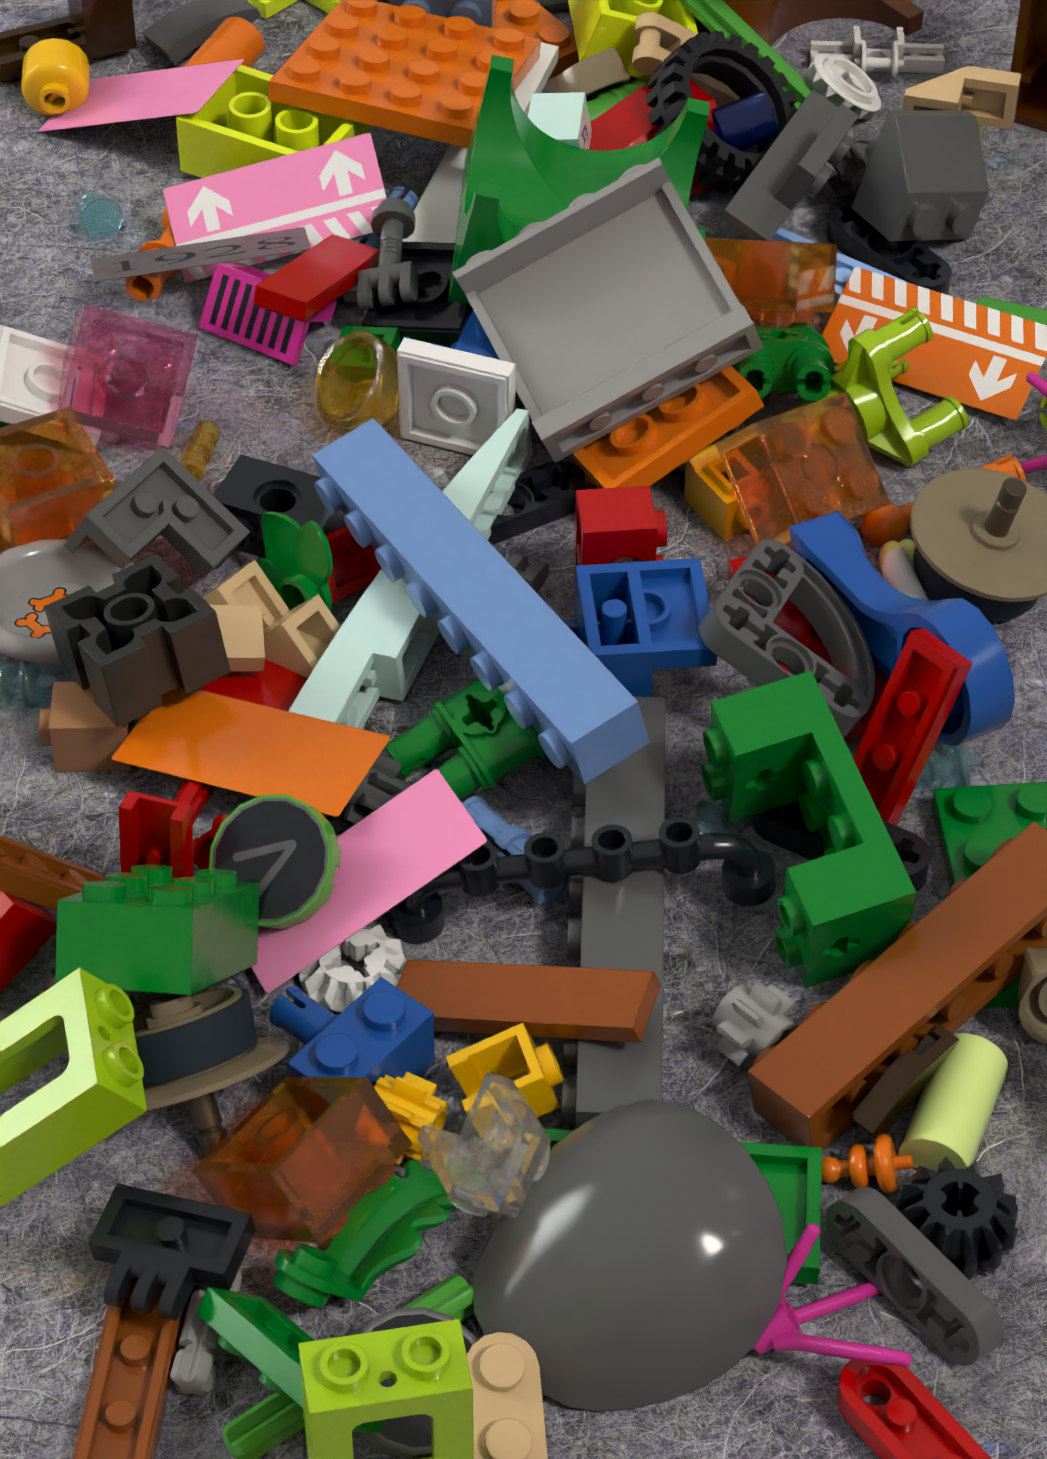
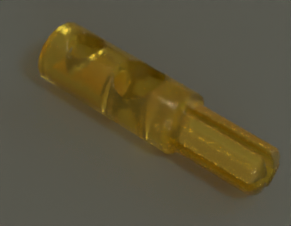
M200 421L197 423L188 443L187 452L180 462L199 482L203 479L206 465L213 455L221 434L220 428L210 421Z

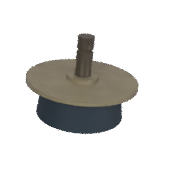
M976 468L944 473L932 479L920 490L910 515L911 532L916 544L913 559L915 571L920 582L936 600L963 598L977 607L988 621H1004L1023 615L1035 605L1038 598L1047 595V495L1030 483L1012 475Z
M218 988L192 995L169 994L150 1002L149 1008L134 1014L133 1026L137 1051L144 1068L142 1081L147 1110L187 1101L195 1130L199 1131L198 1139L204 1157L218 1155L231 1148L225 1127L221 1125L223 1120L214 1091L245 1080L279 1062L290 1050L287 1040L281 1037L257 1038L250 992L245 988Z

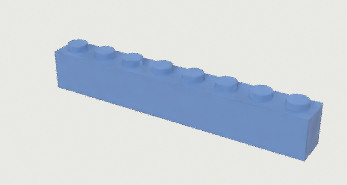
M374 418L312 454L321 478L314 483V486L325 507L332 514L341 511L345 515L344 521L347 528L362 548L371 544L375 549V557L386 576L392 582H396L399 579L403 580L406 584L405 588L410 600L424 618L431 614L436 617L438 628L449 647L456 654L464 650L471 657L470 662L473 670L486 689L493 691L498 687L505 695L504 702L514 720L524 730L531 725L539 733L538 739L544 752L557 768L560 769L567 765L585 785L650 743L638 701Z

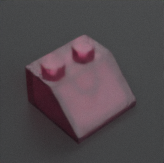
M88 304L77 307L62 366L56 418L171 448L198 334Z

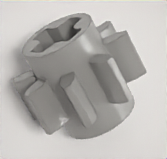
M756 982L752 989L747 985H739L733 988L721 1000L713 1016V1024L716 1030L724 1035L715 1048L739 1068L745 1063L752 1067L755 1059L765 1048L773 1044L778 1045L798 1027L795 1021L788 1017L789 1013L794 1009L796 1002L773 984L766 988L760 982Z

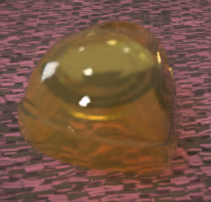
M367 331L351 332L341 337L332 344L320 360L315 381L316 409L329 428L338 434L346 435L374 418L384 429L399 414L397 352L384 340Z

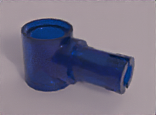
M763 91L711 109L712 120L718 137L723 142L740 151H746L754 145L779 135L772 108Z

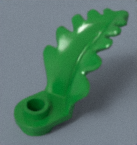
M409 1160L405 1163V1178H400L386 1167H380L372 1173L371 1193L367 1194L361 1190L350 1188L337 1199L329 1245L324 1252L304 1243H298L295 1251L278 1250L273 1260L278 1269L272 1279V1283L287 1295L314 1307H325L331 1294L360 1302L376 1278L393 1267L411 1259L416 1254L423 1242L421 1235L418 1233L419 1231L444 1223L450 1217L448 1209L467 1205L470 1200H486L490 1195V1188L479 1181L471 1179L462 1171L452 1173L441 1162L432 1163L430 1169L427 1170L418 1160Z

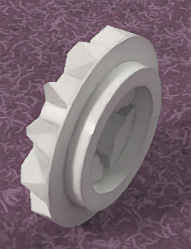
M819 53L814 57L807 69L809 78L813 81L814 89L821 92L826 99L837 107L841 103L859 115L858 120L860 118L871 120L881 108V100L877 88L870 77L861 68L842 56Z
M381 924L370 930L363 928L300 971L299 978L302 988L310 998L328 1010L342 1013L380 977L397 987L407 960L404 957L400 939L388 938ZM341 956H351L356 962L364 960L365 978L359 971L355 972L349 965L341 967Z

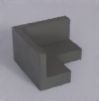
M162 446L85 515L63 546L71 554H74L89 539H92L121 569H124L161 534L192 566L206 577L214 568L218 569L228 560L250 531Z

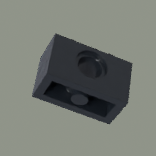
M245 455L239 456L213 495L250 531L235 551L245 552L262 558H266L261 515L263 513L271 511L282 513L291 517L300 526L312 520L319 525L325 535L347 526L344 521L345 515L341 511L332 514L325 507L314 486V483L321 479L319 476Z

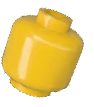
M51 38L41 40L29 48L23 58L21 91L25 102L34 111L45 116H54L75 109L87 101L90 85V65L86 54L78 45L68 40Z

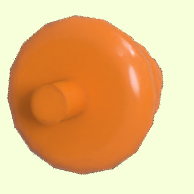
M879 1134L874 1141V1154L868 1155L863 1145L854 1144L849 1149L848 1159L823 1158L821 1180L832 1184L840 1178L851 1177L852 1184L857 1189L859 1187H868L871 1182V1176H876L881 1191L885 1194H893L898 1188V1170L914 1168L912 1154L896 1156L892 1138L887 1134Z

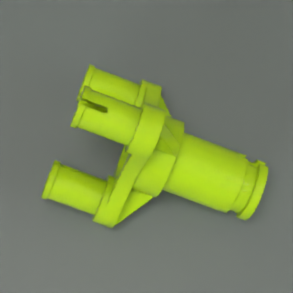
M912 307L908 309L905 314L876 331L866 329L852 337L848 341V360L835 366L834 374L831 376V380H829L831 385L830 392L825 398L818 401L807 400L775 419L774 426L765 425L758 429V444L765 447L772 443L776 450L769 451L763 456L779 477L789 480L796 476L797 469L806 470L853 441L859 445L865 444L909 468L927 458L930 448L969 426V420L964 408L953 396L945 397L942 402L913 419L906 417L897 399L891 379L909 370L908 360H903L899 363L897 360L906 356L905 354L933 339L931 325L923 313L919 314L918 308Z

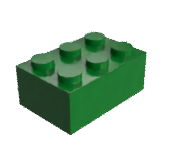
M134 865L131 867V873H111L107 875V881L82 883V892L57 900L55 984L80 967L105 983L114 984L122 990L192 995L257 964L259 883L237 882V871L227 869H201L196 871V877L176 878L172 877V867L166 865Z

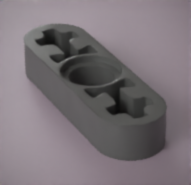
M859 1187L829 1206L826 1213V1226L830 1238L837 1249L948 1360L962 1366L970 1365L1000 1345L1003 1339V1324L992 1302L880 1192L870 1187ZM904 1260L918 1274L923 1290L910 1278L905 1268Z

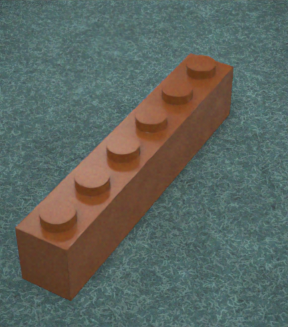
M1032 822L1014 839L1004 840L995 849L987 863L968 879L963 878L957 881L949 889L944 900L922 919L911 921L902 930L893 945L875 960H868L860 965L846 986L827 1002H820L813 1006L805 1015L801 1025L778 1045L773 1044L765 1048L748 1070L754 1111L798 1146L822 1147L823 1151L855 1122L853 1120L854 1111L900 1055L906 1050L910 1051L912 1049L914 1051L934 1025L938 1026L940 1024L954 1034L1021 973L1025 949L1028 947L1047 948V830Z

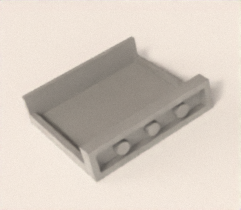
M659 157L647 164H639L629 168L620 176L619 180L595 193H587L577 197L569 204L567 209L543 222H534L525 226L515 238L493 250H485L475 254L466 262L465 266L452 272L471 304L499 359L516 364V391L529 412L535 430L555 463L764 348L753 321L745 307L738 301L673 187Z

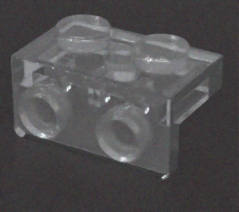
M489 1072L485 1075L459 1135L428 1125H422L417 1136V1140L431 1164V1169L436 1173L448 1194V1200L460 1210L481 1217L487 1216L490 1211L516 1218L532 1182H537L541 1179L550 1158L551 1139L514 1081Z

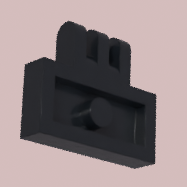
M117 1183L88 1242L94 1260L115 1264L104 1289V1303L122 1308L134 1284H136L131 1297V1309L135 1312L150 1314L163 1290L158 1306L159 1317L176 1321L180 1317L195 1283L230 1290L256 1232V1227L251 1213Z

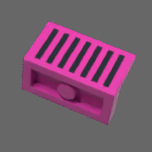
M217 263L198 327L288 364L298 365L310 322H331L337 300H333L314 315L301 322L253 304L255 286L272 274L247 264Z

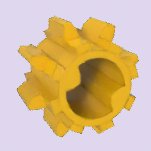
M406 1072L403 1078L399 1076L393 1078L386 1074L384 1078L380 1077L368 1094L357 1123L360 1127L357 1133L372 1140L369 1152L397 1165H400L403 1158L407 1160L412 1158L420 1163L422 1159L426 1160L438 1142L448 1116L447 1107L449 1104L434 1096L437 1085L410 1072Z

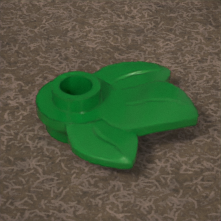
M272 511L263 513L261 515L266 558L256 561L289 610L319 594L331 612L332 597L327 582L332 572L333 563L330 546L323 530L312 520L300 526L291 517L282 513Z

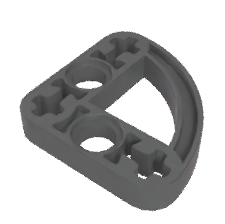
M762 539L746 557L701 620L698 628L700 637L714 654L759 687L811 670L842 736L846 737L868 712L874 696V664L865 636L848 606L814 567L785 544L772 539ZM768 570L775 577L771 578L768 574L764 573V571ZM787 599L802 612L815 629L827 650L833 666L773 623V620ZM776 661L784 665L791 673L784 670Z

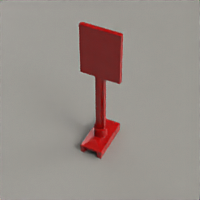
M265 659L263 671H231L208 683L200 690L289 711L308 678ZM186 779L173 801L129 790L119 805L121 873H131V867L134 865H166L172 867V877H193V824L216 786Z

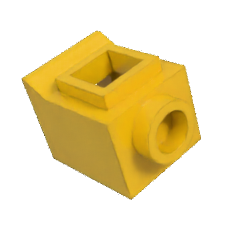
M736 435L702 449L694 458L686 462L684 500L724 541L745 531L756 529L763 523L773 519L776 482L744 451Z
M523 1023L446 1056L450 1070L467 1097L461 1100L464 1110L486 1146L494 1142L503 1132L560 1108L553 1086L565 1080L556 1057L548 1042L536 1047Z

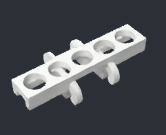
M853 26L852 42L811 40L810 63L817 54L826 53L848 59L865 73L866 71L891 72L894 77H897L898 72L943 74L945 57H943L944 44L905 43L903 27H896L895 41L892 43V49L867 48L866 41L861 39L860 26Z

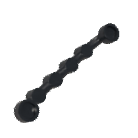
M674 817L666 820L659 829V839L632 842L631 833L625 827L615 824L605 825L594 832L591 839L592 846L565 849L564 842L558 835L550 832H541L532 835L526 841L524 854L498 857L494 845L487 841L391 908L390 916L393 931L399 939L411 944H422L438 937L445 926L443 902L437 892L462 888L468 895L483 897L495 892L500 884L529 881L533 886L540 889H552L561 885L567 876L596 873L603 880L616 882L630 876L635 868L662 865L669 872L685 874L695 870L701 861L715 859L724 860L722 864V888L725 896L738 905L756 906L766 902L774 894L776 887L775 864L767 853L756 849L745 838L731 833L700 834L696 822L686 817Z

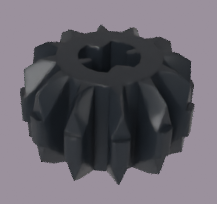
M945 1156L938 1165L937 1172L919 1165L916 1173L912 1175L911 1185H903L902 1191L898 1193L896 1208L969 1280L975 1276L976 1268L993 1275L996 1268L1001 1265L1002 1256L1009 1255L1010 1249H1013L1018 1233V1229L1015 1227L1018 1214L1016 1196L1004 1193L1005 1185L1002 1174L988 1177L980 1176V1169L976 1159L964 1170L956 1169L947 1156Z

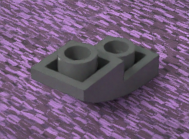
M194 0L156 21L143 31L142 35L152 49L176 66L184 58L194 54L200 47V44L226 18L240 17L253 23L261 14L255 6L246 0Z

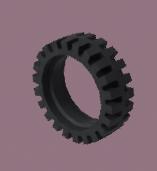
M706 31L689 38L669 54L654 70L655 74L649 79L647 86L651 91L646 95V105L653 108L648 113L650 125L661 126L654 134L655 137L665 131L676 120L683 110L687 99L693 98L690 87L691 73L709 75L727 85L743 101L754 120L758 137L757 153L743 152L723 142L706 125L694 175L699 173L698 184L707 189L715 184L716 192L727 194L733 190L735 195L797 111L791 108L797 102L794 91L783 90L782 87L788 82L783 72L777 75L771 72V68L775 65L768 55L762 60L757 58L759 51L757 46L750 42L742 48V38L731 34L725 39L724 32L713 31L709 35Z

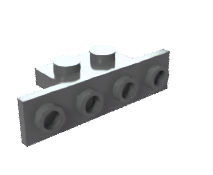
M812 89L720 217L763 248H766L803 194L806 192L815 198L831 176L833 171L825 165L826 162L836 168L855 140L846 134L859 115L842 103L837 107Z

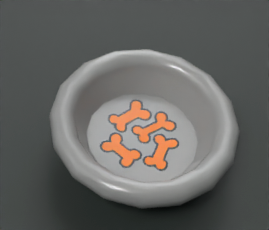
M68 539L38 540L9 548L0 553V654L35 664L60 663L44 606L89 585L95 592L105 589L114 584L112 574L123 569L96 543L86 542L74 554H71L63 546ZM131 561L125 568L133 565L134 563Z

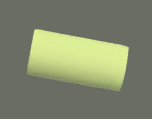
M969 1033L953 1034L960 1041L924 1086L899 1149L898 1155L912 1154L915 1168H918L920 1165L937 1172L938 1165L945 1156H947L956 1169L966 1170V1167L974 1161L1004 1083L1008 1067L1006 1056L991 1041Z

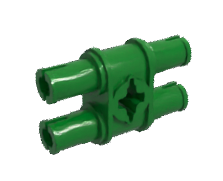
M795 322L786 328L757 327L755 325L764 348L735 363L732 367L757 390L760 398L765 397L769 392L799 393L802 398L809 401H818L825 398L830 392L831 385L829 380H831L835 370L834 358L829 351V345L825 338L815 331L812 326L804 322Z
M479 679L441 703L439 700L433 702L434 706L429 709L431 715L388 742L385 746L390 757L402 764L400 772L405 779L411 776V773L453 748L456 752L458 751L459 754L443 763L437 769L459 800L467 797L479 788H482L484 792L488 789L492 791L497 788L496 782L537 756L539 759L546 757V753L538 739L539 733L531 725L525 730L522 729L510 714L504 702L505 695L497 687L493 691H489Z

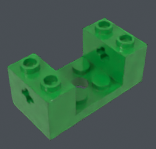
M810 670L712 701L710 729L703 731V742L708 756V763L701 765L703 783L711 801H722L731 822L799 801L800 811L810 832L819 830L827 848L824 850L823 857L787 868L784 896L777 900L781 927L774 930L776 947L786 968L796 967L805 988L855 972L864 962L875 960L897 941L902 930L911 922L916 890L812 671Z

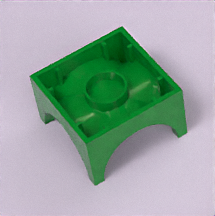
M496 55L491 56L464 162L452 272L465 266L466 262L475 254L485 250H493L515 238L525 226L551 218L567 209L569 204L577 197L587 193H595L619 180L620 176L629 168L639 164H647L658 157L673 187L688 210L696 162L709 118L710 102L688 98L680 115L665 131L640 145L611 151L581 149L550 137L531 122L520 107L513 89L512 73L514 59ZM697 227L705 241V228ZM451 273L448 301L471 305L453 273Z

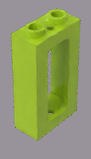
M80 967L0 1021V1095L66 1050L69 1052L68 1066L59 1077L0 1115V1208L147 1112L142 1081L144 1068L138 1056L133 1026L134 1008L129 996L118 986L107 984Z
M460 1319L298 1343L308 1459H354L352 1431L355 1427L367 1422L418 1414L431 1417L432 1457L422 1459H474L473 1385ZM384 1380L395 1382L391 1387H384L380 1383Z

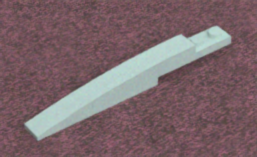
M517 408L442 491L487 540L491 535L490 527L496 519L497 514H502L515 489L514 483L519 474L524 472L533 455L528 410ZM381 569L328 645L290 707L289 712L363 729L379 697L399 701L404 700L440 632L437 624L438 620L433 614L424 618L410 600L405 588L406 584L403 580L399 579L396 582H392Z

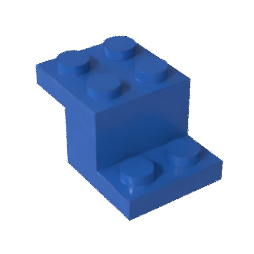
M700 558L578 565L575 567L574 619H563L562 621L632 696L651 697L653 670L717 666V655L704 644L698 629L701 620L710 609Z

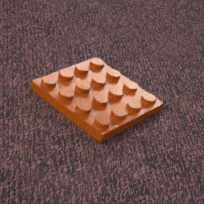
M340 0L269 80L268 100L468 148L491 56L496 55L514 59L512 83L515 92L540 58L541 39L525 36L522 31L515 28L494 29L477 25L467 17L453 16L447 18L426 13L423 8L415 5L395 6L378 2L377 0Z

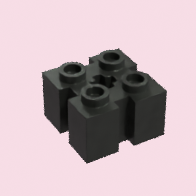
M158 554L112 574L114 584L105 589L95 592L89 585L44 606L61 667L83 691L91 688L95 704L117 727L132 720L141 719L151 711L163 706L161 695L173 689L185 694L195 692L205 687L208 683L231 672L216 611L192 588L184 591L180 576Z

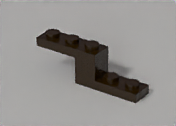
M68 0L69 16L0 32V82H12L22 77L25 54L32 45L41 40L51 38L68 40L78 45L86 54L88 60L99 57L107 58L116 55L118 52L137 48L132 0Z

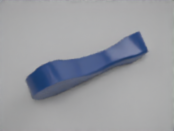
M839 511L789 526L793 551L814 567L848 606L865 636L873 663L888 680L910 632L917 629L925 628L973 663L939 734L938 740L944 745L958 746L1001 729L1011 720L1015 704L1014 680L1007 654L994 627L977 607L963 598L927 601L899 592L880 575L867 558L859 533Z

